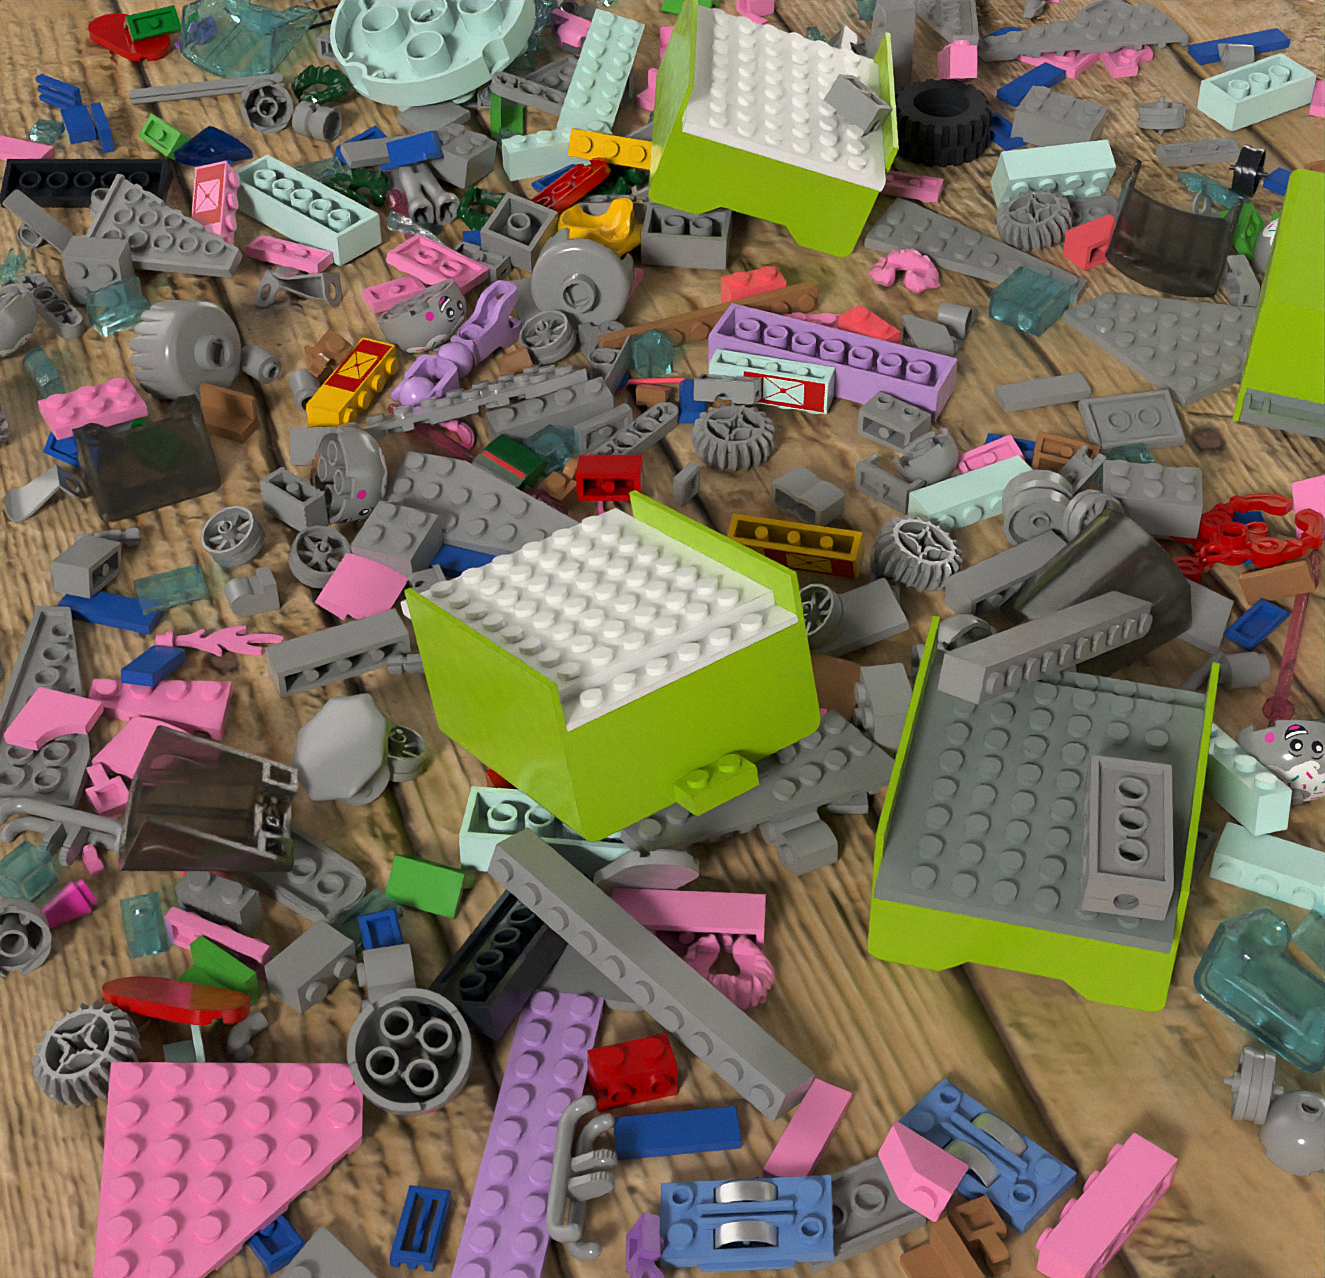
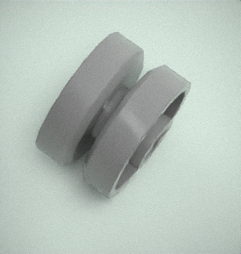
M1031 470L1020 473L1009 481L1003 490L1002 497L1003 531L1007 540L1014 547L1050 530L1066 543L1069 542L1062 531V519L1067 505L1074 498V492L1071 484L1062 475L1050 470Z

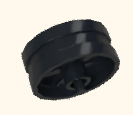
M1246 144L1243 146L1236 164H1230L1229 170H1233L1231 188L1233 194H1244L1246 197H1254L1262 177H1268V172H1264L1266 149L1253 148Z

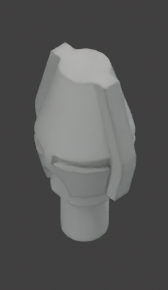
M1027 0L1022 12L1023 18L1039 17L1043 12L1046 1Z

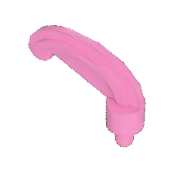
M453 419L449 420V422H440V427L448 428L450 432H458L463 442L459 445L460 451L467 452L473 447L474 434L466 423Z

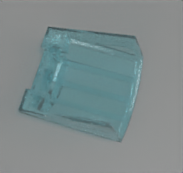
M197 0L183 6L180 53L199 68L222 78L232 79L274 74L316 20L319 10L294 5L283 12L251 4L250 0Z

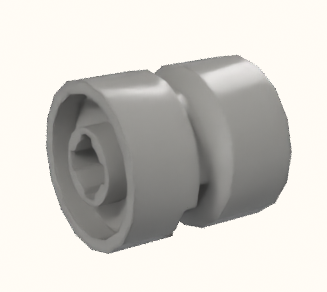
M305 100L301 101L295 108L292 126L295 133L309 138L313 136L316 140L332 143L340 134L342 115L337 109Z

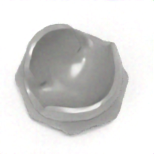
M368 693L332 697L299 730L295 753L290 767L291 774L314 801L337 800L354 806L370 803L382 794L389 782L390 771L387 762L388 737L391 730H396V726L381 712L372 696Z

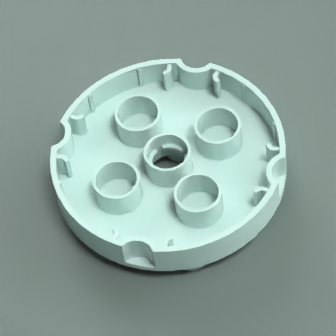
M341 0L334 13L330 27L331 46L351 86L370 100L397 106L402 112L412 106L430 105L447 100L459 104L472 98L476 88L491 80L494 73L502 72L515 58L525 53L528 48L527 40L534 26L535 3L534 0Z

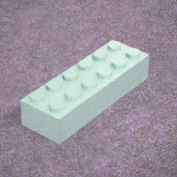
M596 8L556 130L562 129L565 126L588 124L591 121H605L610 131L612 130L645 27L644 24Z
M267 154L236 170L240 178V187L237 188L238 210L299 244L333 252V263L338 266L347 264L352 259L382 243L378 213Z
M471 786L459 834L461 870L487 872L496 844L528 827L582 874H587L588 879L593 880V874L623 855L633 852L620 839L622 830L598 842H589L518 789ZM692 844L685 847L683 852L690 854Z

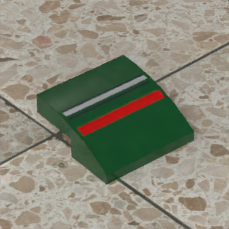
M501 434L489 443L471 464L522 491L525 486L533 489L549 462Z

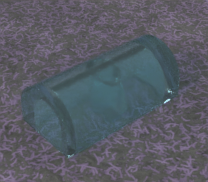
M38 346L29 350L23 357L22 365L41 398L47 399V397L53 394H65L62 381L43 348Z

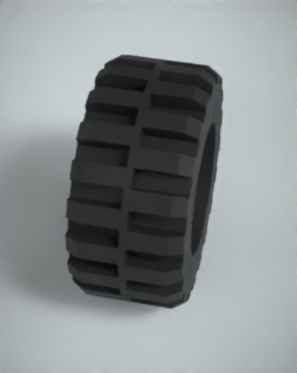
M942 78L941 80L926 79L924 82L920 80L913 82L911 86L906 85L895 94L898 153L901 157L909 158L913 163H923L924 166L932 167V165L939 167L953 165L955 167L960 166L963 162L969 163L975 157L978 158L988 147L992 117L991 103L987 96L981 90H976L974 86L970 84L965 85L962 81L957 80L948 81Z

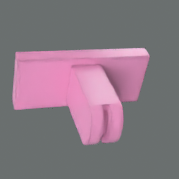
M88 844L84 846L83 850L80 851V855L90 875L105 871L94 845Z

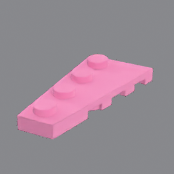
M93 679L88 699L103 703L104 712L101 716L124 721H130L134 716L145 717L180 727V729L193 735L196 731L210 733V738L222 740L233 695L232 681L161 680L154 687L126 684L122 683L121 680Z

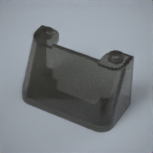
M195 394L181 396L174 400L169 406L171 417L118 433L110 434L105 426L97 423H88L82 427L72 429L84 489L102 520L106 522L121 521L212 493L220 487L219 468L201 404Z

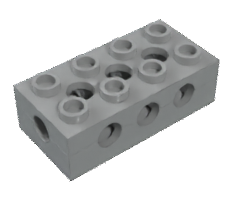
M1091 755L1083 786L1081 910L1165 921L1174 890L1172 765ZM1122 822L1134 823L1129 826L1121 825ZM1121 853H1132L1133 855H1131V856H1121L1120 854H1121Z

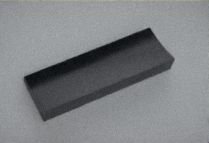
M7 159L0 192V205L2 208H6L3 205V201L14 190H20L41 208H89L92 203V191L98 188H110L117 174L124 175L126 180L134 185L137 183L144 191L151 192L166 203L168 190L174 176L169 159Z
M506 889L427 990L438 993L449 1000L458 1009L469 1028L498 1041L566 948L568 942ZM431 1004L418 1005L421 1016L435 1017L453 1022L448 1014Z

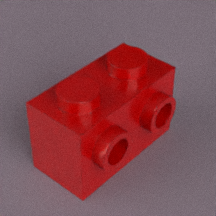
M579 455L576 469L577 501H631L629 492L636 490L642 494L644 486L643 455Z
M667 1033L587 1050L588 1081L597 1102L598 1112L677 1095V1062Z

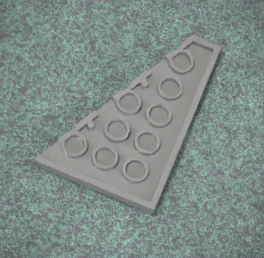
M122 174L116 175L85 237L129 240L133 267L135 269L233 278L243 257L239 248L231 243H226L219 235L214 236L209 233L203 225L190 217L184 216L178 209L173 210L165 205L162 199L149 191H144L137 183L135 185L132 184Z

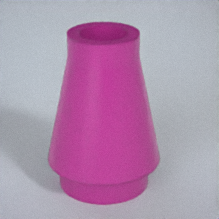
M80 879L75 883L70 881L41 910L46 915L50 930H52L56 926L92 913L91 908L96 906L98 902L86 883Z

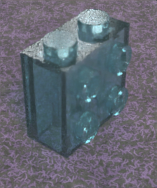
M1020 266L990 293L988 317L1004 325L1022 330L1029 335L1040 337L1064 314V311L1069 309L1071 285Z

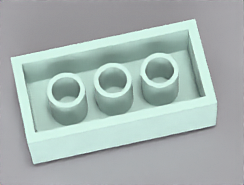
M1279 53L1202 80L1197 109L1224 126L1227 130L1231 132L1237 131L1240 128L1311 103L1317 75L1284 54Z
M1108 139L1003 151L1000 154L990 184L997 210L1002 208L1003 202H1009V197H1017L1020 192L1027 193L1030 189L1032 191H1038L1040 188L1043 191L1052 189L1054 193L1061 192L1062 197H1067L1068 201L1104 195L1116 165Z

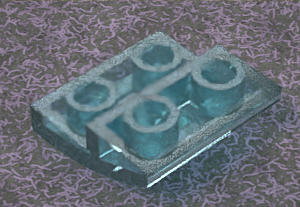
M1179 171L1177 182L1186 186L1187 191H1201L1202 195L1211 198V203L1222 204V208L1232 209L1250 202V199L1245 195L1209 177L1191 172Z

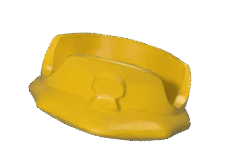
M617 198L611 202L608 211L601 215L587 214L578 204H575L561 214L557 223V230L559 231L567 227L570 229V239H591L594 242L603 244L606 248L611 249L616 256L620 257L641 244L643 223L638 222L634 218L632 200Z

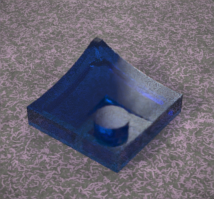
M213 126L206 127L173 152L176 162L192 167H200L222 161H227L228 164L236 161L253 158L250 148L232 135Z

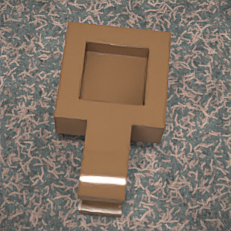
M329 328L312 349L311 353L316 358L307 371L318 378L327 366L335 370L354 346Z
M570 458L565 464L561 475L552 472L535 489V498L562 510L577 495L576 469L578 459Z
M987 1195L948 1209V1220L969 1252L980 1249L989 1273L995 1277L1009 1271V1267L1004 1259L1009 1258L1010 1254L1005 1244L1001 1241V1239L1006 1238L1007 1227Z

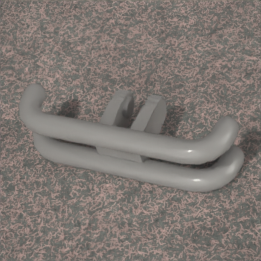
M29 798L11 799L0 806V826L5 824L10 816L20 812L53 819L52 821L35 816H23L9 822L0 832V841L4 844L11 843L17 834L27 830L45 834L37 849L40 860H51L53 854L56 853L63 843L59 853V863L70 866L74 863V859L77 858L84 844H93L94 846L113 850L116 854L122 855L119 868L124 873L131 872L136 865L138 856L135 846L131 843L130 829L125 823L117 819ZM87 828H91V829H95V830H100V831L112 833V834H114V835H110V834H106V833H102V832H98V831L89 830V829H87Z
M585 1095L574 1100L560 1116L557 1126L546 1214V1229L551 1238L560 1243H566V1248L571 1256L581 1261L593 1260L601 1255L602 1248L599 1243L595 1241L583 1243L582 1241L586 1202L589 1199L605 1195V1193L610 1191L612 1192L615 1186V1178L606 1172L615 1169L617 1166V1155L612 1150L597 1149V1151H592L596 1138L602 1132L611 1129L615 1124V1118L610 1113L600 1114L584 1126L578 1136L575 1157L571 1158L575 1124L582 1115L594 1110L597 1105L595 1097L591 1095ZM567 1196L570 1199L567 1225H563L565 1200Z

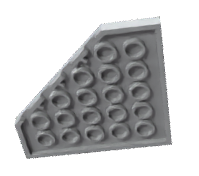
M1107 292L1064 311L1063 321L1159 390L1169 389L1172 399L1186 407L1241 380L1256 307Z

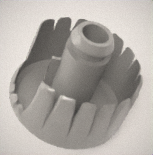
M565 227L560 229L553 237H550L540 252L532 271L531 293L539 312L548 310L562 312L568 318L575 334H578L579 324L589 322L593 327L601 325L606 321H616L626 308L635 279L634 262L628 253L621 261L620 257L616 256L611 249L591 239H570V229Z
M164 300L153 304L150 310L142 313L140 320L146 322L138 323L134 328V333L142 336L133 337L130 340L129 347L131 350L138 352L130 355V362L133 366L142 368L134 369L133 373L136 380L144 381L140 383V386L146 393H150L157 400L202 404L199 386L202 383H208L225 389H229L232 386L240 367L241 343L234 322L221 307L203 300Z

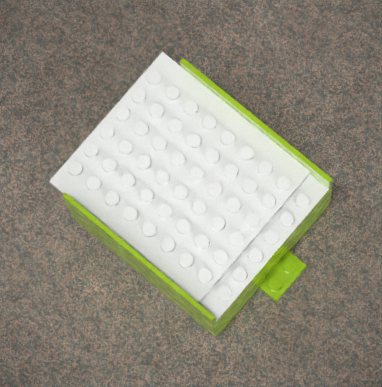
M684 0L656 75L648 190L650 200L654 203L695 215L723 207L786 226L799 246L837 257L849 256L857 243L879 192H882L886 183V176L899 150L891 34L885 32L874 59L857 55L846 48L838 49L829 46L824 41L809 40L795 32L787 33L778 30L773 25H761L752 22L744 16L736 17L726 14V12L718 8L710 9L698 5V0ZM839 74L854 75L893 108L876 132L870 130L867 135H863L864 131L856 125H851L836 112L835 108L823 101Z
M636 490L629 492L634 517L617 508L599 516L587 517L580 524L569 529H559L553 532L552 536L544 540L529 542L521 550L509 555L497 556L489 564L479 568L467 569L461 576L450 581L437 582L431 586V589L420 594L412 588L404 590L406 600L400 602L403 615L412 620L440 731L589 842H598L674 803H678L695 816H699L760 785L757 768L754 763L813 734L818 729L821 721L797 572Z

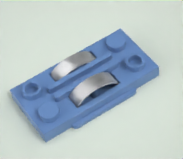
M945 1078L898 1121L969 1165L956 1192L967 1201L987 1195L1001 1219L1022 1235L1075 1183L1077 1173Z
M831 1175L661 1183L660 1235L664 1238V1247L659 1258L661 1268L699 1267L702 1272L790 1269L795 1267L796 1262L835 1261Z

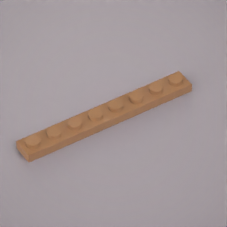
M814 280L599 335V348L620 350L627 336L632 335L633 358L708 339L710 332L731 303L778 315L796 312L804 314L817 310L818 285Z

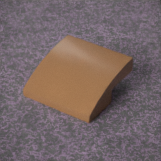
M1039 431L1030 467L1033 470H1050L1058 473L1077 454V451L1083 445L1088 446L1086 454L1091 459H1094L1099 454L1100 446ZM1094 482L1089 486L1088 489H1093Z
M810 651L819 708L827 709V713L834 709L852 723L853 708H858L854 694V683L860 682V667L868 666Z

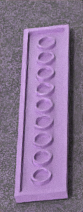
M535 989L521 1008L451 1278H543L552 1239L546 1229V1214L557 1126L560 1116L566 1107L574 1100L585 1096L588 1083L587 1050L596 1048L605 1009V997ZM578 1119V1121L576 1122L575 1127H574L572 1148H573V1144H574V1139H575V1135H576V1131H577V1126H578L579 1119Z

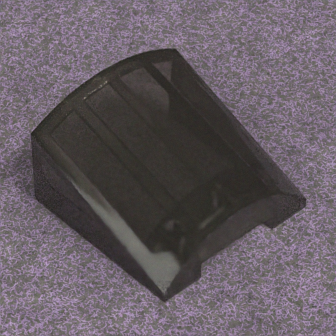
M1136 159L1122 182L1105 257L1123 275L1150 289L1183 297H1214L1245 198L1239 197L1224 218L1197 215L1170 207L1145 195L1134 187L1142 164V160Z
M1108 507L999 606L1000 612L1016 627L1111 591H1117L1151 602L1150 614L1152 615V624L1144 637L1076 664L1078 673L1102 677L1112 675L1192 627L1191 585L1165 550L1141 526L1126 515Z
M156 726L132 779L120 835V870L290 872L294 866L295 840L290 839L291 805L297 794L298 769L166 726Z

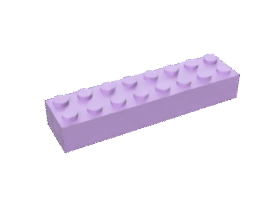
M731 303L708 337V364L716 349L835 367L833 397L864 405L881 391L930 413L931 421L933 422L937 420L955 389L957 358Z

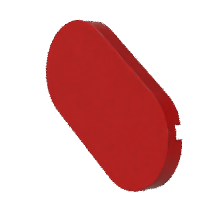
M106 14L95 18L88 25L90 39L93 42L130 61L141 62L140 58H147V61L150 62L165 57L170 52L171 42L169 35L133 43L129 30H125L123 26L125 17L128 14Z
M592 158L589 160L591 164L585 166L582 163L574 166L529 201L557 211L559 215L600 184L610 174L611 168L605 158Z
M152 976L124 977L108 981L102 986V1001L104 1000V1004L111 1003L113 1006L121 1009L122 1012L199 1026H208V1024H212V1019L223 1018V1024H234L250 1016L251 998L239 991Z

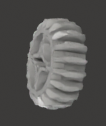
M1042 188L1038 191L1030 189L1029 192H1020L1019 196L1009 197V202L1002 203V208L998 210L997 230L1003 242H1007V245L1011 247L1015 246L1018 250L1026 248L1027 251H1030L1032 248L1040 250L1044 246L1050 248L1051 243H1060L1061 238L1065 237L1066 230L1072 228L1073 212L1067 197H1062L1061 192L1054 193L1052 189L1043 191Z
M733 403L731 406L720 404L717 409L709 407L708 412L700 413V417L695 420L691 441L695 455L700 456L701 462H709L710 468L720 466L722 471L726 468L733 469L734 472L737 468H743L747 471L749 466L759 467V463L766 462L768 456L773 453L776 432L774 431L772 419L766 417V412H758L757 407L747 408L745 404L735 406Z
M904 515L902 518L895 516L892 521H887L882 526L875 539L874 556L878 559L877 565L885 568V574L892 575L895 578V582L900 581L904 583L906 588L910 586L915 587L918 592H921L923 589L929 593H933L934 590L942 591L946 587V578L959 572L963 562L961 559L963 552L957 548L958 542L950 539L951 533L942 531L941 525L935 526L931 524L930 520H921L919 516H916L914 519L908 515Z
M96 1000L91 1006L81 1003L76 1012L67 1009L66 1016L60 1021L53 1019L54 1027L51 1030L42 1031L44 1041L34 1045L37 1054L31 1058L34 1067L32 1074L35 1076L36 1082L41 1086L40 1089L43 1093L63 1107L68 1104L77 1109L82 1103L92 1107L98 1097L107 1101L111 1062H139L137 1054L142 1050L139 1041L141 1036L138 1033V1028L133 1024V1020L126 1012H122L121 1009H118V1007L113 1006L111 1003L104 1005Z

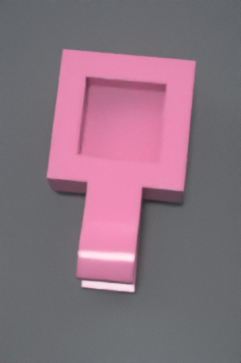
M100 763L86 768L91 778L89 780L91 787L85 789L87 799L96 815L115 818L135 810L134 800L120 776L109 780Z

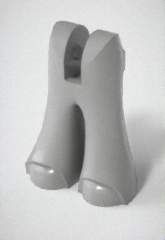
M424 162L416 163V173H413L409 165L399 167L398 176L407 197L408 215L416 228L423 229L425 226H430L434 221V215L440 226L451 223L457 217L456 213L460 204L459 199L455 194L446 192L439 185L433 173Z

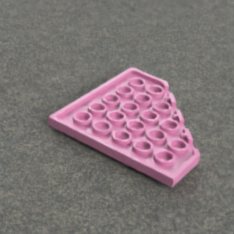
M111 1062L93 1278H204L212 1270L215 1269L217 1271L243 1248L244 1242L259 1229L263 1231L288 1209V1204L303 1191L307 1193L331 1172L332 1166L345 1154L348 1153L350 1155L362 1145L363 1093L356 1085L349 1065L346 1063Z

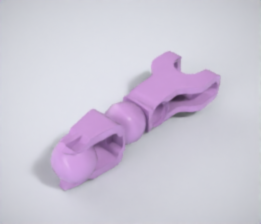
M498 280L485 289L478 299L473 315L458 329L457 335L451 337V342L441 346L436 355L424 354L419 356L404 374L405 379L392 390L391 399L393 401H400L402 406L411 405L413 408L420 406V400L434 396H437L438 399L447 397L446 392L460 388L459 379L467 376L472 367L477 366V363L486 359L497 347L510 348L519 339L520 330L522 329L521 320L509 316L512 308L518 301L517 286L509 281ZM505 293L499 300L496 299L498 295Z

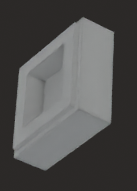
M689 462L673 478V504L680 507L685 506L700 491L699 465Z

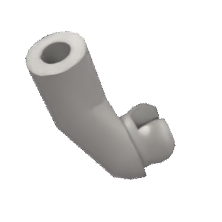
M255 1011L245 1020L238 1023L228 1034L225 1051L227 1055H232L235 1063H243L254 1055V1049L248 1044V1041L268 1027V1022L260 1011Z

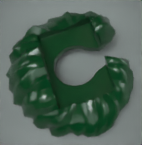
M309 65L291 83V88L299 103L306 100L321 106L326 102L337 103L345 100L351 87L348 77L345 74H341L340 70H334L330 65L318 66L316 68L313 65ZM315 84L327 86V89L321 92L304 91Z
M609 163L611 168L610 174L585 195H628L630 186H639L646 179L645 173L639 168L629 170L621 165L615 166ZM618 180L614 188L606 187L608 183Z
M365 167L363 170L357 168L355 171L349 169L347 173H335L334 177L328 178L327 182L323 183L368 209L370 202L365 193H356L361 187H366L373 195V206L376 207L384 205L391 189L389 178L381 170L371 172Z
M469 186L458 206L456 215L470 230H481L492 214H481L471 208L470 205H490L496 209L506 193L495 194L488 189L484 190L475 186Z

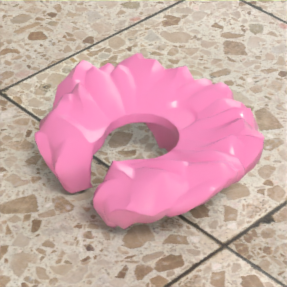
M914 248L892 250L886 257L882 256L867 273L868 276L872 277L875 284L889 287L894 283L895 271L906 270L903 281L905 288L916 294L923 293L926 290L937 289L941 285L938 282L939 273L934 263L931 262L927 255L922 256Z
M714 934L701 937L687 948V954L682 960L743 1012L749 1006H757L758 1002L764 1004L767 990L771 989L775 981L774 968L766 958L764 951L760 950L750 939L741 936L732 947L733 959L740 969L738 977L727 974L713 975L709 974V969L718 958L719 943Z

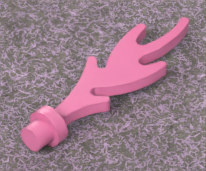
M234 626L216 631L204 638V629L182 636H174V631H166V634H156L155 642L156 646L172 648L175 646L191 647L221 657L223 656L221 648L240 654L262 655V647L252 646L251 644H278L284 642V638L274 634L240 636L247 633L246 626Z

